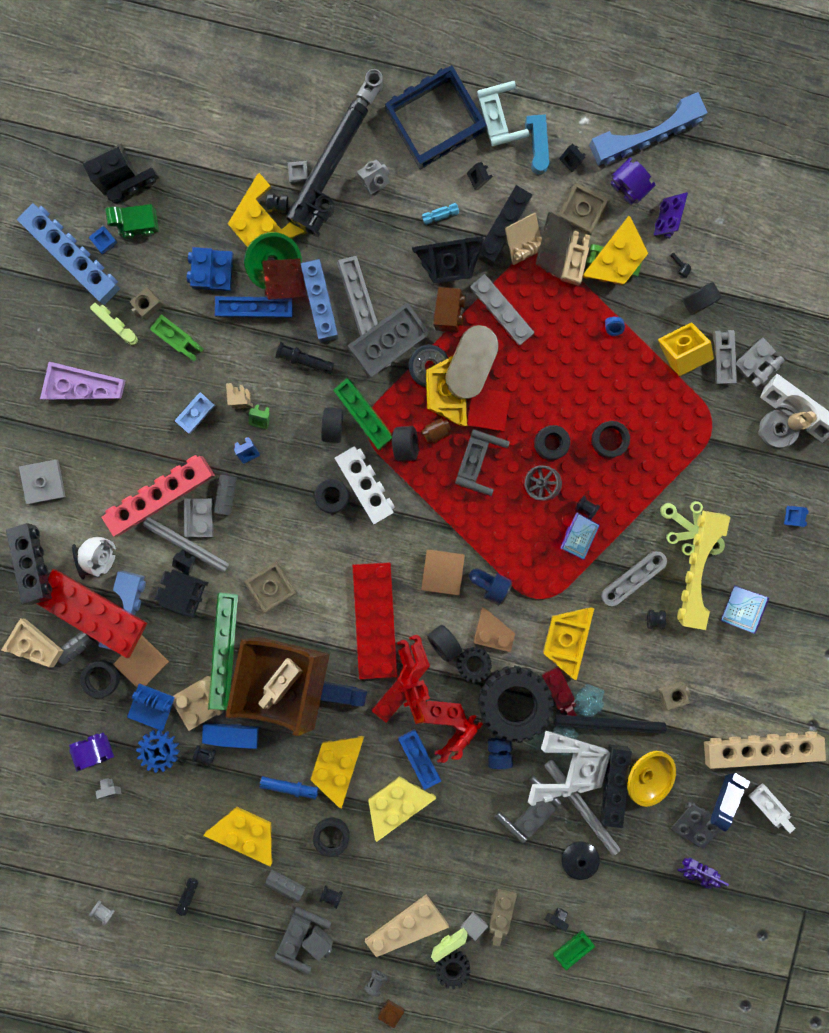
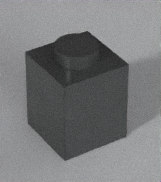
M316 924L304 937L302 947L320 961L323 956L326 958L333 950V939Z

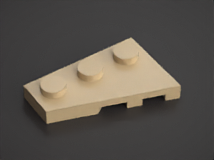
M22 618L18 621L1 650L30 659V661L47 667H54L63 653V650L28 620Z

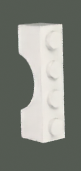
M778 374L764 386L760 398L775 409L784 407L794 413L814 412L817 415V420L806 428L807 432L822 443L829 437L828 410Z

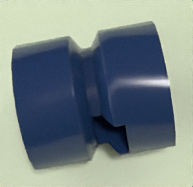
M489 738L488 751L491 754L488 755V767L492 769L512 768L513 755L510 752L513 750V743L506 742L504 738Z

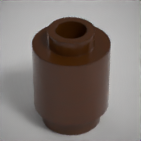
M440 418L425 426L426 428L422 432L428 444L450 436L449 431L452 429L447 420L443 421Z

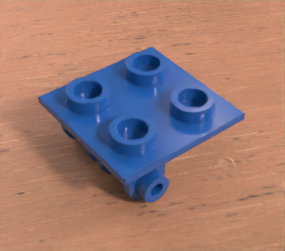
M139 683L136 692L132 695L133 702L127 718L158 730L162 729L163 731L175 697Z

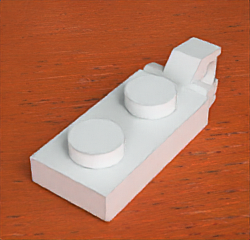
M763 783L748 795L777 828L783 826L789 833L796 829L789 822L791 818L790 813Z

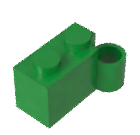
M152 204L126 208L109 207L105 209L107 225L117 227L118 234L124 239H131L135 235L140 234L142 236H152L155 232H159L157 213Z

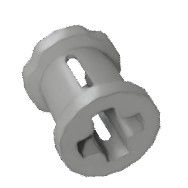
M99 900L88 916H94L105 926L115 911L103 906Z

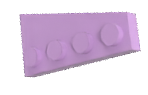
M49 362L40 399H121L126 380Z

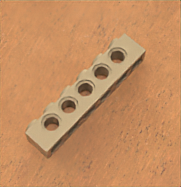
M814 731L805 732V735H798V733H786V736L768 734L764 738H760L757 735L748 736V739H741V737H729V740L711 738L710 741L704 742L705 764L710 769L826 761L825 738ZM805 743V748L800 751V745ZM783 744H786V750L781 752V746ZM767 745V751L765 753H761L762 747ZM748 746V752L742 755V749ZM729 748V754L723 756V750Z

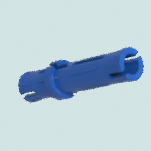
M262 776L260 781V789L295 795L296 798H299V796L314 800L317 798L318 787L302 785L301 782L292 783Z

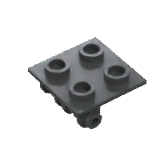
M687 802L685 805L687 810L672 826L671 830L704 849L721 829L711 824L712 814L709 811L699 808L694 802Z

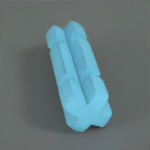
M453 203L449 207L445 206L433 210L432 213L422 214L424 224L427 225L432 223V221L436 222L448 218L449 215L459 214L458 205Z

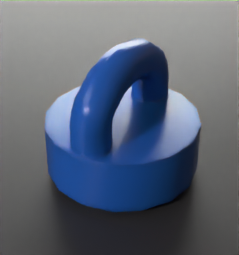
M620 317L607 318L605 320L606 332L611 336L622 334L625 330L624 320Z

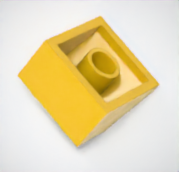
M692 322L658 339V343L669 365L679 376L714 359L711 341Z

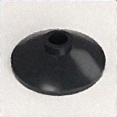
M584 841L571 843L562 854L563 869L574 879H588L599 868V854L590 843ZM580 860L585 861V864L582 866L578 863Z

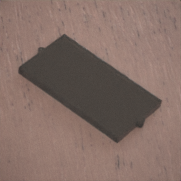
M548 212L536 265L546 270V273H551L560 278L573 225L563 220V217H558L552 212Z

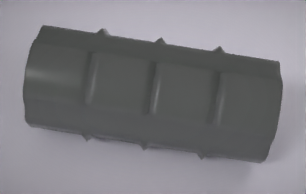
M220 475L214 513L231 515L237 477Z
M81 631L61 646L63 653L58 661L66 665L96 640Z
M271 870L264 886L296 903L299 902L306 888L274 870Z

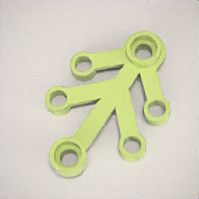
M694 501L690 505V510L693 512L694 525L677 513V509L673 504L665 503L661 506L660 513L664 518H672L688 530V532L681 533L669 532L666 536L669 543L675 544L680 540L694 539L695 534H698L699 526L697 521L703 509L700 502ZM695 504H699L700 506L699 510L694 511L693 506ZM667 508L672 509V513L670 515L666 514ZM671 535L676 536V539L674 541L669 540V537ZM722 538L717 541L718 547L716 549L712 548L710 554L717 555L724 550L725 543ZM685 543L682 546V552L685 555L694 553L695 545ZM686 546L691 547V551L688 553L685 552Z

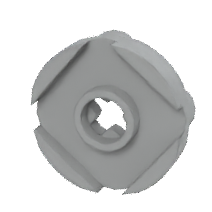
M784 409L774 410L762 418L758 432L767 445L774 448H783L796 441L800 430L795 431L788 426V419L793 414L792 412ZM782 424L783 433H777L775 426Z

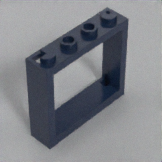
M452 65L445 69L441 68L432 77H425L417 86L408 87L404 90L403 94L398 97L393 96L391 100L385 103L388 116L420 170L486 132L487 124ZM450 81L474 124L419 155L395 112Z

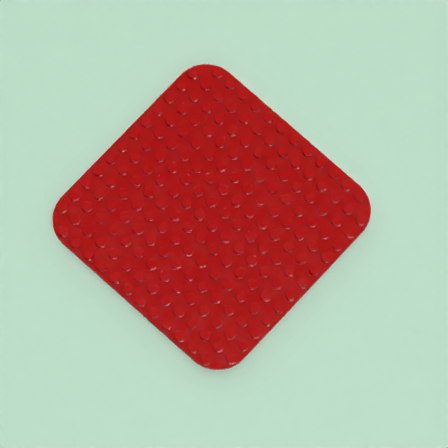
M536 253L514 265L512 263L493 283L534 331V334L524 343L518 346L478 298L463 313V325L459 326V332L445 331L433 344L441 348L449 358L454 355L463 333L469 328L481 325L494 332L498 340V352L482 389L511 393L505 431L460 426L428 410L427 387L417 384L412 379L408 369L379 398L372 408L392 434L396 427H415L419 442L417 459L415 461L398 462L393 454L392 441L381 450H378L368 437L375 452L500 575L512 580V587L515 590L535 599L551 598L566 590L703 451L712 433L711 413L702 398L626 323L622 334L618 336L609 335L605 329V320L609 317L618 316L582 280L579 286L561 281L564 263L558 258L544 253ZM427 361L425 363V370L433 367L434 363ZM471 398L466 399L467 419ZM440 418L443 421L447 420L452 429L449 431L450 436L436 443L428 444L422 432L426 428L425 426ZM608 421H617L623 424L630 434L629 447L622 455L614 458H605L599 455L592 445L594 430L600 424ZM549 425L562 427L568 432L570 437L568 452L557 460L541 458L534 447L537 433ZM614 428L605 429L600 435V444L608 451L618 449L622 443L621 434ZM473 429L510 441L507 449L491 443L488 444L476 480L477 484L494 489L492 496L455 484ZM548 436L545 440V446L549 450H556L560 445V441L556 436ZM548 466L560 474L562 488L554 499L548 501L536 500L527 493L525 478L532 468ZM542 469L545 478L550 470ZM537 471L533 475V477L537 479L540 478L539 471ZM554 474L549 478V481H556ZM531 479V487L536 485V481ZM556 484L550 485L549 488L552 492H554ZM540 487L532 491L536 496H539ZM544 488L543 497L550 496L548 491ZM583 495L593 504L600 505L597 513L591 519L600 526L584 560L560 548L565 539L567 528H570L575 514L579 513L588 518L581 511L574 509Z

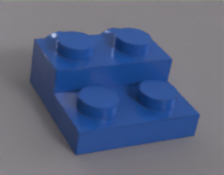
M192 247V252L188 253V263L191 264V271L187 272V283H190L193 289L231 291L233 252Z

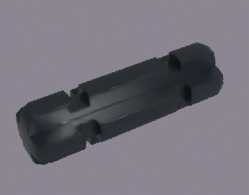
M195 878L187 880V888H184L179 901L181 904H178L176 913L180 916H185L188 912V906H190L195 894L194 889L197 888L199 883Z

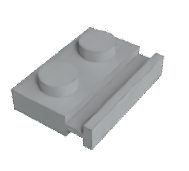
M184 499V537H213V499Z

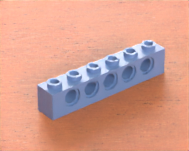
M32 203L17 220L99 302L105 305L120 290L116 285L118 281L110 273L106 275L102 271L104 267L97 260L93 262L89 258L91 254L83 246L79 248L75 244L77 240L69 232L66 235L62 231L64 227L56 219L52 221L48 217L50 213L43 206L38 208ZM46 222V227L40 230L41 224ZM60 236L59 242L54 243V238ZM71 249H73V250H74L73 255L70 256V257H67L68 251L71 250ZM87 263V268L81 271V265ZM101 276L100 283L94 284L95 278Z

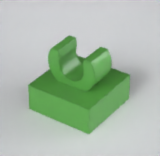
M256 405L254 409L251 408L249 412V425L268 429L269 408L266 407L265 411L259 410V405Z

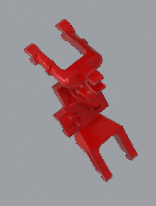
M419 635L409 637V640L415 641L411 645L415 662L409 648V643L406 640L397 642V645L403 646L398 651L403 664V669L398 678L402 688L398 690L399 692L403 691L407 702L403 703L404 707L410 706L416 724L453 726L456 729V733L447 741V744L441 750H437L434 753L436 756H441L437 763L447 762L452 752H455V755L451 757L452 760L461 759L464 748L470 744V741L477 733V729H480L483 723L479 722L474 725L473 720L477 717L476 715L466 719L463 707L459 703L426 702V700L430 699L428 688L424 680L418 682L430 667L422 640Z

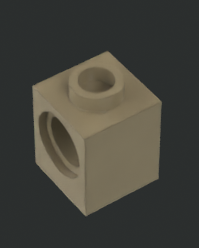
M148 287L130 301L133 306L131 310L138 318L142 316L146 320L163 306V303ZM149 301V306L146 309H142V303Z
M680 682L658 689L663 707L667 710L690 703V691L687 686ZM679 691V697L676 700H672L673 692Z

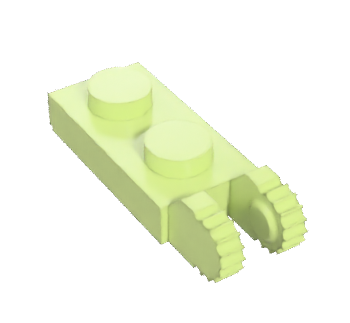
M94 303L90 307L93 313L126 343L130 344V346L137 344L138 338L135 333L130 329H124L125 325L117 317L115 319L110 317L109 314L111 312L104 305L99 307Z

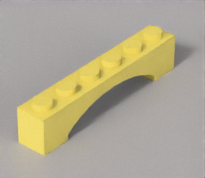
M702 511V515L698 517L697 525L699 530L693 540L695 549L694 553L690 555L689 563L691 567L685 577L687 586L681 596L683 605L682 609L678 610L677 615L682 626L706 630L710 611L704 607L702 600V573L711 549L722 536L727 535L730 517L726 514Z

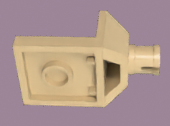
M210 676L204 677L173 695L175 697L173 705L188 731L224 712L208 710Z

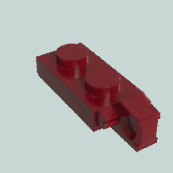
M559 666L541 674L560 712L566 711L567 715L577 716L573 707L577 706L575 698Z

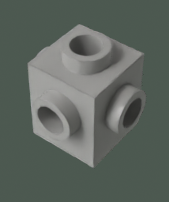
M377 159L368 162L365 167L357 171L364 187L370 194L384 189L387 184L391 183L387 176L390 174L385 164L381 165Z

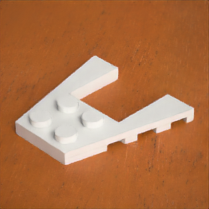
M549 731L545 732L541 747L545 753H573L565 784H532L528 799L531 806L536 805V802L553 801L554 797H567L573 792L578 791L582 793L602 787L610 757V752L607 749Z

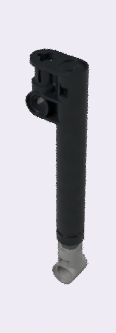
M371 69L366 73L365 81L356 95L357 100H353L285 217L290 223L313 236H320L319 230L321 226L334 213L332 199L322 192L362 124L363 119L368 113L367 106H371L376 95L382 91L383 79L380 71ZM371 80L379 81L377 84L370 83ZM322 204L330 205L326 210L320 209Z

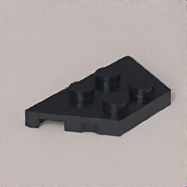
M484 236L412 247V250L420 258L421 265L427 270L433 283L468 279L473 276Z

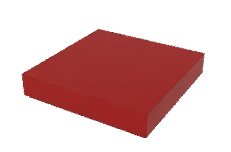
M482 389L478 395L470 399L467 426L504 432L511 393Z

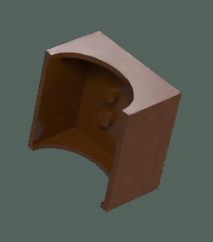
M263 637L241 639L225 717L250 718L275 723L292 730L295 736H300L314 730L330 654ZM287 658L291 659L303 672L276 705L273 704L269 709H263L258 703L265 695L263 693L264 686Z

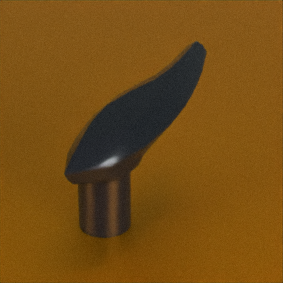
M73 544L72 553L75 566L80 578L84 580L85 575L92 574L85 572L78 563V549Z

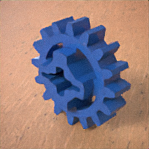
M159 729L156 734L152 730L150 736L145 734L143 736L144 740L138 742L142 747L136 749L137 752L141 753L137 759H143L141 766L147 764L148 771L154 768V772L157 773L159 768H161L162 772H164L167 767L171 768L173 766L172 762L177 761L178 758L175 755L180 750L175 749V747L179 743L173 742L175 736L168 737L169 731L162 734V729ZM159 739L158 742H150V740ZM157 747L160 749V750H159L160 754H157V753H156V752H157V749H156ZM158 760H167L162 763H157Z

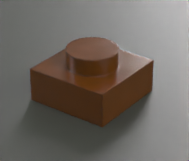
M388 999L380 1011L378 1019L395 1028L404 1013V1009Z

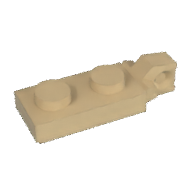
M287 658L264 686L263 693L265 695L258 704L263 709H269L273 704L276 705L303 671L291 659Z

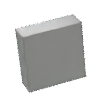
M307 161L288 163L290 184L306 182L309 177Z
M474 912L461 925V929L464 928L475 941L488 927V924Z

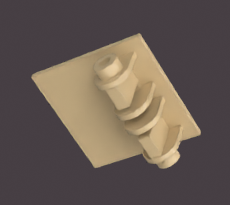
M536 213L505 228L513 265L547 248L549 244L548 239L542 238L540 235Z

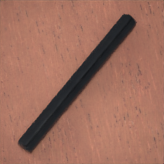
M555 715L554 718L555 726L659 734H665L667 730L665 722Z

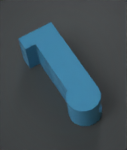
M546 114L526 116L525 129H531L533 160L531 169L536 175H541L546 172L549 165Z

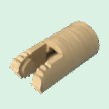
M810 411L792 414L788 419V426L795 431L806 429L817 420V415Z

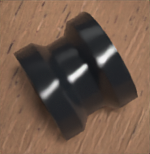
M649 609L647 613V628L653 629L658 627L664 630L666 626L665 610L655 612Z

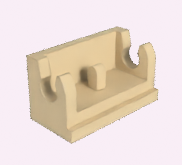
M232 383L226 384L228 406L233 409L253 408L248 389L240 385L239 391L238 387H234Z

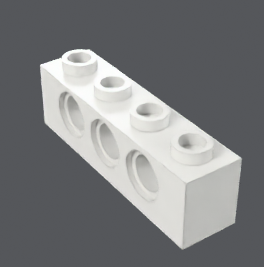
M354 446L335 457V460L373 524H376L393 514L392 509L395 506L390 498L386 499L383 492H385V489L380 481L376 483L373 476L376 474L371 465L366 466L363 459L366 457L360 448L357 450ZM354 463L361 464L362 470L359 473L352 472L351 466ZM364 479H369L372 483L371 488L368 490L361 488V482ZM375 495L381 498V504L377 507L372 506L370 502L371 498Z

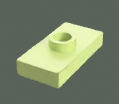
M464 928L452 936L447 935L434 947L431 955L434 962H438L466 943L468 933Z

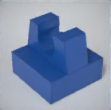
M104 225L89 236V239L102 254L110 251L118 243Z
M249 437L245 438L246 443L242 445L238 442L235 443L234 451L243 464L260 456L258 449Z
M787 506L784 525L807 526L806 514L809 511L805 507Z

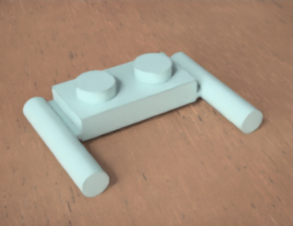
M515 81L477 91L484 121L487 124L486 129L492 147L529 137L528 129L508 133L498 93L516 89Z

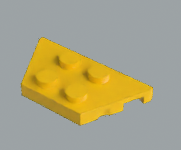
M630 216L626 218L582 277L598 279L602 282H613L622 286L627 282L648 254Z
M451 356L426 370L427 409L460 426H467L466 399H459L452 395L446 384V373L453 358Z
M592 607L554 615L551 617L543 654L574 680H577L594 612Z
M364 736L322 742L311 781L339 808H342Z
M239 807L234 808L204 834L205 837L268 866H271L273 862L271 822Z

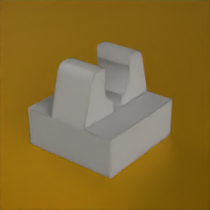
M109 778L100 780L101 790L95 791L96 798L102 800L122 795L121 787L114 786L113 780Z

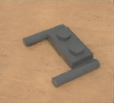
M473 429L455 484L492 496L494 489L477 484L476 480L488 444L491 443L507 449L510 441Z
M534 775L529 779L531 784H542ZM554 797L553 801L536 802V805L530 806L514 824L500 811L495 815V818L521 843H524L550 817L555 808L561 804V801Z
M296 907L274 959L309 974L312 967L295 960L311 922L329 929L331 921Z

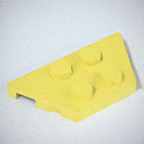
M399 776L370 797L368 801L376 842L434 801L436 796Z

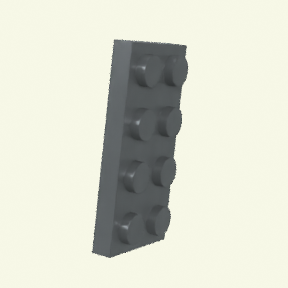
M406 303L350 343L346 348L370 379L430 333L410 305Z

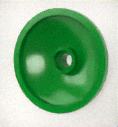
M268 232L261 234L249 244L244 257L246 273L250 280L261 289L267 291L283 290L294 283L301 271V252L297 244L282 233ZM273 256V261L269 263L267 261L268 257Z

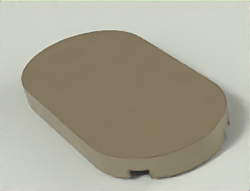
M481 325L469 328L463 333L454 353L445 379L450 393L459 399H468L478 395L487 379L498 352L497 337L489 328Z

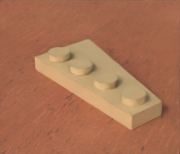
M426 894L365 939V943L373 954L378 957L449 928V924Z

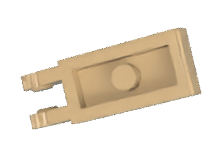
M574 231L568 247L561 281L579 286L589 251L590 235L586 234L583 237L581 246L577 244L579 232Z

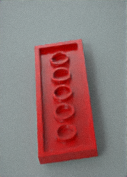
M391 562L353 564L359 679L397 677Z
M52 569L48 577V582L52 587V599L36 604L125 658H130L147 623L62 572Z

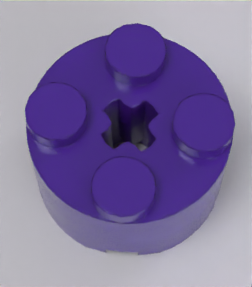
M628 158L611 175L613 181L610 183L616 191L621 190L625 194L624 199L630 205L633 203L638 204L656 186L655 182L651 184L649 181L651 175L639 162L632 163V158Z
M104 733L95 734L87 738L88 742L83 740L69 745V752L76 772L114 758L107 735Z

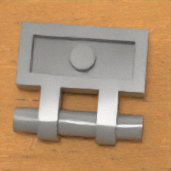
M762 337L736 361V368L745 378L753 374L755 379L751 383L754 387H757L760 383L767 381V377L773 371L776 372L785 360L781 356L773 360L770 356L776 351ZM765 362L768 367L761 372L758 367Z

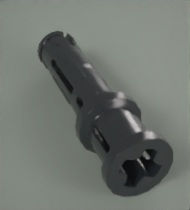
M280 342L275 356L277 359L289 360L291 364H303L330 375L335 364L301 352V349L298 347L286 346L284 342Z

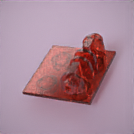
M300 258L262 261L266 284L264 293L268 300L306 297Z

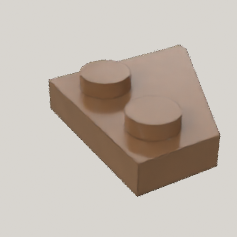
M482 607L473 643L511 652L515 633L485 607Z

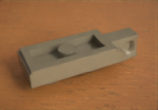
M497 889L489 924V932L493 934L492 945L500 946L502 936H507V932H509L517 894L514 892Z

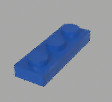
M416 729L398 737L423 789L425 790L441 782V778Z

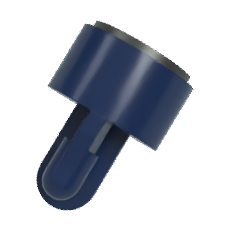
M478 568L470 571L469 578L471 582L487 590L484 599L497 606L502 605L512 587V580L498 573L492 576Z

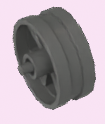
M537 466L527 473L525 488L532 498L548 501L554 499L559 494L562 488V479L555 469L548 466ZM542 469L550 470L545 478ZM537 471H539L540 476L538 479L533 477ZM552 474L555 475L556 481H549ZM531 479L536 481V485L531 487ZM556 484V488L554 492H552V490L549 487L550 485ZM540 487L539 496H536L532 491ZM544 488L548 491L550 496L543 497Z

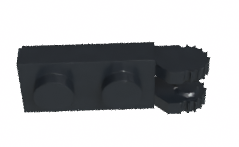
M149 168L111 188V190L109 189L107 198L113 203H119V201L124 200L125 195L136 194L139 188L155 184L159 176L153 168Z

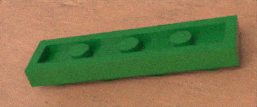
M346 378L333 391L377 449L381 450L392 441V433L349 378Z

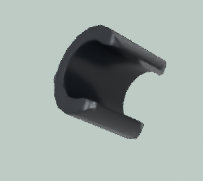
M672 253L670 256L681 267L678 274L683 278H687L690 274L691 266L683 263L675 253Z

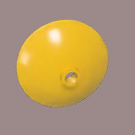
M652 751L642 756L634 764L628 777V793L635 803L645 807L653 806L668 795L676 778V766L671 756L662 751Z

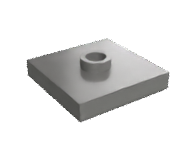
M59 460L19 466L26 504L66 497Z

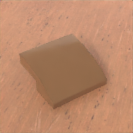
M427 549L421 590L459 595L465 554Z
M141 635L130 658H125L121 655L113 665L138 687L139 683L146 686L169 661Z

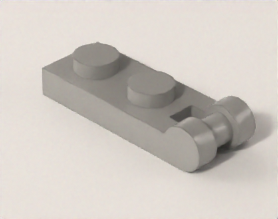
M727 330V332L713 331L715 384L737 383L734 330ZM722 340H726L727 345H722Z

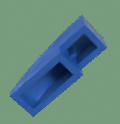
M203 723L202 743L223 747L257 749L259 746V726Z

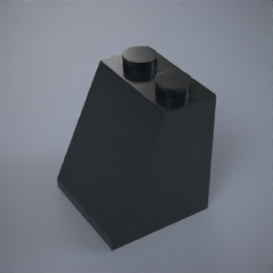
M122 143L82 163L90 181L103 195H106L109 189L111 190V188L137 175Z

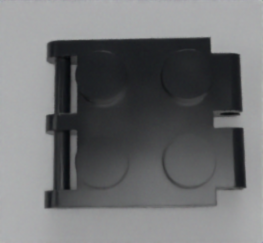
M174 569L171 572L164 571L160 584L166 587H158L154 600L160 602L159 606L196 618L197 614L195 613L199 602L203 600L201 597L204 588L208 586L209 582Z

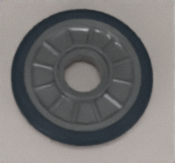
M435 345L419 347L414 351L409 360V372L412 379L417 384L426 387L425 363L432 361L435 366L448 359L447 354Z

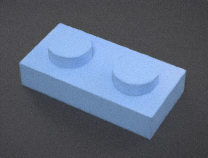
M200 392L176 418L175 422L191 434L216 405Z

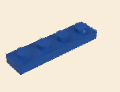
M215 296V316L292 318L293 299L292 297Z

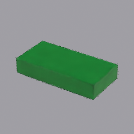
M581 930L554 952L553 955L567 971L594 949L595 944Z

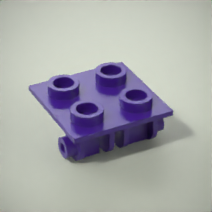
M687 192L663 199L660 204L659 217L655 223L654 236L664 234V238L670 239L674 232L678 231L688 195Z
M684 858L682 863L684 868L678 869L679 872L684 874L683 877L692 881L697 880L701 882V886L707 889L729 885L720 880L718 871L706 865L703 866L702 863L692 858Z

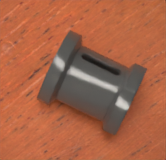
M374 969L371 972L372 977L369 983L365 985L364 990L372 996L379 997L381 994L380 989L383 982H386L387 976L383 972Z

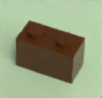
M438 287L433 322L436 331L459 332V326L463 325L461 309L465 307L466 297L463 296L461 289Z

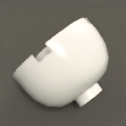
M102 537L86 540L78 550V563L85 572L97 577L101 573L106 574L115 560V555H112L113 549L116 550L114 543Z

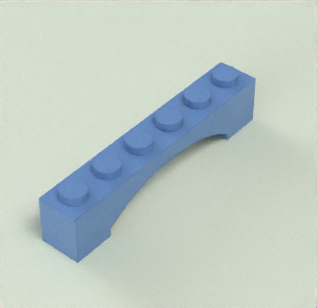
M699 92L681 99L676 106L677 111L664 123L649 131L626 136L612 135L608 131L593 138L589 146L597 165H609L615 161V158L620 156L625 158L631 155L633 150L638 148L643 150L656 140L661 142L672 133L677 135L690 125L695 127L701 124L707 115V111Z

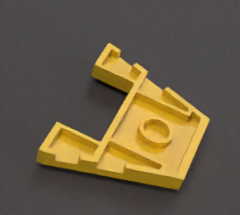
M260 173L255 177L228 222L229 227L247 248L256 237L268 232L282 233L291 239L298 235L306 234V231L292 223H288L281 229L258 203L257 200L271 189L270 184Z

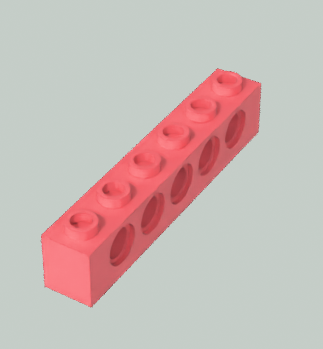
M195 455L189 458L187 464L183 467L180 465L170 470V475L166 477L163 475L155 479L154 485L150 487L148 485L138 490L139 494L136 496H128L123 499L120 506H112L105 511L106 514L101 518L113 537L122 535L146 520L147 517H151L215 477L204 457H197ZM190 469L195 473L194 478L191 480L186 477V473ZM175 479L178 482V487L172 490L170 483ZM159 489L162 496L159 500H156L154 492ZM140 500H143L145 502V508L143 510H140L138 508V502ZM124 510H127L129 513L127 520L122 518Z

